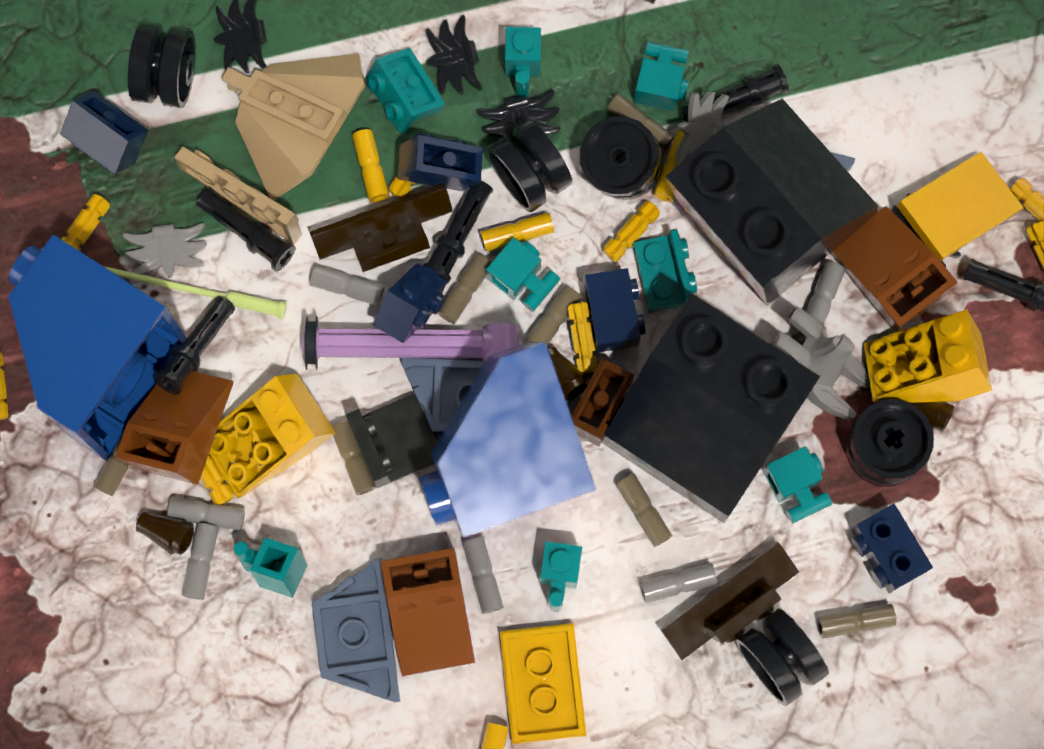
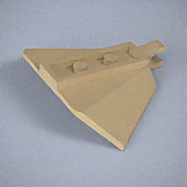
M359 53L274 63L262 71L256 69L251 78L229 67L221 78L222 81L228 83L227 88L240 94L238 97L240 106L235 123L270 199L275 201L310 177L365 88Z

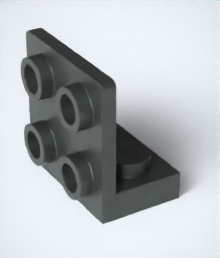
M415 394L363 416L359 409L345 414L377 489L434 465L431 453L437 441Z

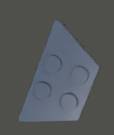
M402 358L403 370L433 433H444L485 362Z
M382 558L372 561L369 566L353 577L350 576L341 582L331 592L325 593L312 602L320 674L323 679L397 703L401 702L389 607L380 562Z

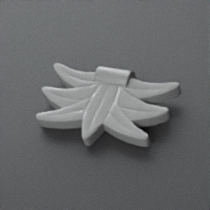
M708 91L700 102L699 94L691 93L688 107L689 122L678 124V128L685 133V136L678 147L675 162L681 163L685 157L687 158L724 127L721 125V116L729 99L728 95H721L713 103L714 92Z
M200 223L186 229H175L174 224L154 226L152 227V232L147 234H123V237L128 242L143 247L138 250L125 252L128 258L144 263L132 272L143 275L162 267L168 278H171L175 265L189 268L203 267V261L191 257L201 252L207 246V243L205 241H189L197 237L204 230L205 224Z

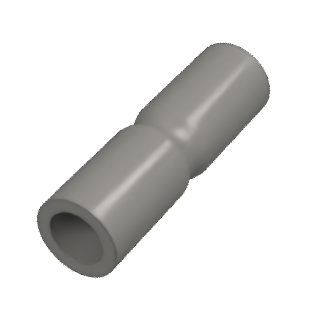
M830 261L825 262L814 290L815 294L811 298L806 310L808 314L821 323L822 327L830 311L831 301L836 296L846 270L842 265Z
M318 265L314 267L310 279V286L336 294H345L350 298L376 306L380 305L385 290L384 285L358 277H349L345 273Z
M172 497L169 502L168 517L241 531L245 518V509L217 504L208 505L200 501Z
M197 523L191 550V561L188 565L182 592L183 597L204 600L210 573V562L213 558L219 530L217 526Z
M476 537L464 541L463 547L471 574L474 577V586L482 614L503 609L504 606L496 578L492 574V564L484 537Z
M712 563L686 569L678 574H668L640 582L646 604L676 596L681 592H690L718 584Z

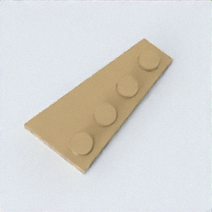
M182 147L174 157L182 171L206 187L212 188L221 197L261 224L271 227L273 232L295 245L302 236L298 223L299 219L295 213L268 198L259 190L243 183L231 171L227 169L221 170L212 164V160L201 151L195 149L194 152H191Z

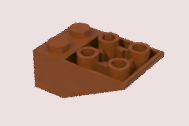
M887 206L878 211L875 216L831 252L895 332L901 331L949 294L958 283L938 257Z
M191 372L183 382V390L178 395L170 394L156 384L128 421L115 458L137 470L198 485L234 382L229 379L199 372Z
M455 548L380 561L402 677L475 663Z

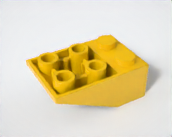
M967 309L864 343L874 403L885 399L903 400L907 403L957 402L993 391L982 335Z
M297 373L279 375L272 378L220 421L209 454L212 455L237 499L312 453L332 437L335 431Z

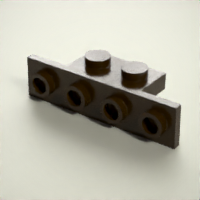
M443 183L310 232L319 260L353 248L362 272L429 249L428 238L421 223L451 213L453 209L447 187Z
M776 542L662 627L660 631L681 660H684L711 638L721 644L724 642L731 643L744 634V627L755 619L757 621L762 620L774 611V605L781 600L776 589L798 574L799 570L781 544Z

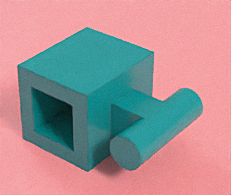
M506 27L505 75L515 76L516 96L525 94L527 98L529 95L530 76H540L541 27Z
M648 41L645 55L656 57L658 61L643 58L634 103L675 112L677 100L685 101L689 80L682 79L685 67L674 65L672 61L686 64L689 50Z
M514 237L486 269V279L512 300H515L524 288L530 292L522 304L531 312L535 311L561 280L551 270L542 280L539 279L536 274L541 270L542 259L539 258L540 252L529 242L523 241L520 243Z
M806 446L767 464L763 469V473L778 503L792 497L795 498L798 505L786 510L792 524L832 505L831 498L827 492L813 497L810 488L817 486L822 481L821 473L824 472L818 456L815 453L810 454Z
M264 538L259 551L250 549L243 541L237 542L233 547V551L243 568L247 572H251L259 587L291 598L294 597L308 566L299 548L268 538Z
M545 541L540 584L551 585L548 607L551 611L557 612L562 609L565 587L575 589L577 587L583 546Z

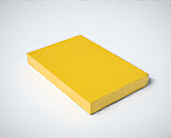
M979 152L902 199L897 204L899 210L924 244L940 261L959 251L1023 209V206L982 152Z
M574 623L500 631L512 745L587 736Z

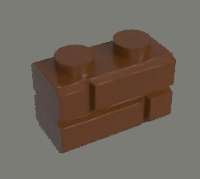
M601 359L571 416L579 437L600 447L605 432L633 383L634 374L607 360Z

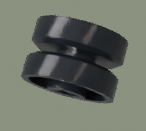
M140 24L132 40L128 63V92L132 101L153 103L159 96L163 106L185 107L192 88L196 62V43L193 31L171 29L165 36L161 26Z
M613 116L597 122L585 134L580 147V166L586 179L604 195L617 200L636 199L648 193L659 181L664 168L663 151L658 139L640 121L627 116ZM620 153L624 156L625 154L627 155L623 163H619L616 160Z
M525 120L512 129V142L505 138H499L486 148V155L496 175L511 196L527 212L532 213L546 203V190L553 194H559L572 184V177L564 159L547 135L531 120Z
M885 399L871 404L851 425L845 439L846 457L851 469L863 481L877 487H895L909 481L929 461L934 448V432L928 418L916 406L903 400ZM884 440H889L893 445L888 447Z
M778 608L762 620L766 636L759 630L751 628L736 640V644L742 656L762 684L786 707L802 695V686L799 679L807 685L814 686L829 674V670L822 656L805 632L784 610Z

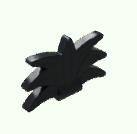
M239 0L232 1L228 17L220 6L216 7L218 21L224 32L216 36L214 42L219 45H226L224 50L225 70L228 67L232 68V64L236 60L245 73H250L249 56L252 57L260 68L264 69L267 67L262 56V44L266 43L267 39L264 21L257 20L256 17L257 0H247L243 15Z
M465 15L459 18L454 36L449 29L447 19L442 22L439 38L429 28L426 29L429 44L435 55L426 60V64L429 67H439L438 87L441 95L445 93L448 81L459 94L463 95L462 77L478 91L482 90V86L474 71V65L479 63V57L475 41H469L466 36Z
M552 89L536 98H526L525 94L505 99V105L499 108L477 110V115L491 121H498L493 125L484 127L483 132L492 136H502V138L512 142V129L525 120L534 122L546 135L559 132V126L548 125L547 123L559 113L560 108L542 109L551 101L555 90Z

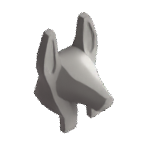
M796 307L789 315L788 321L800 331L795 335H786L782 332L770 344L821 376L807 397L812 404L826 413L850 421L854 419L856 412L838 396L832 386L842 375L857 385L869 389L871 387L869 374L860 361L851 354L855 346L845 334L828 337L817 319L801 308Z

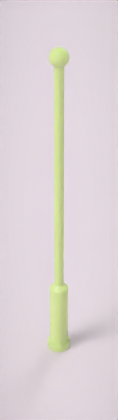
M105 267L121 278L210 298L221 296L228 299L234 307L274 315L279 319H284L286 314L287 302L285 301L277 302L233 291L225 294Z

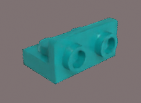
M411 48L377 58L366 75L369 89L377 96L385 109L388 120L394 124L399 133L407 131L413 121L441 112L445 106V102Z
M672 229L667 236L633 243L648 314L683 307L691 293H697L694 272H687L685 259H689L686 239L679 238L678 230Z

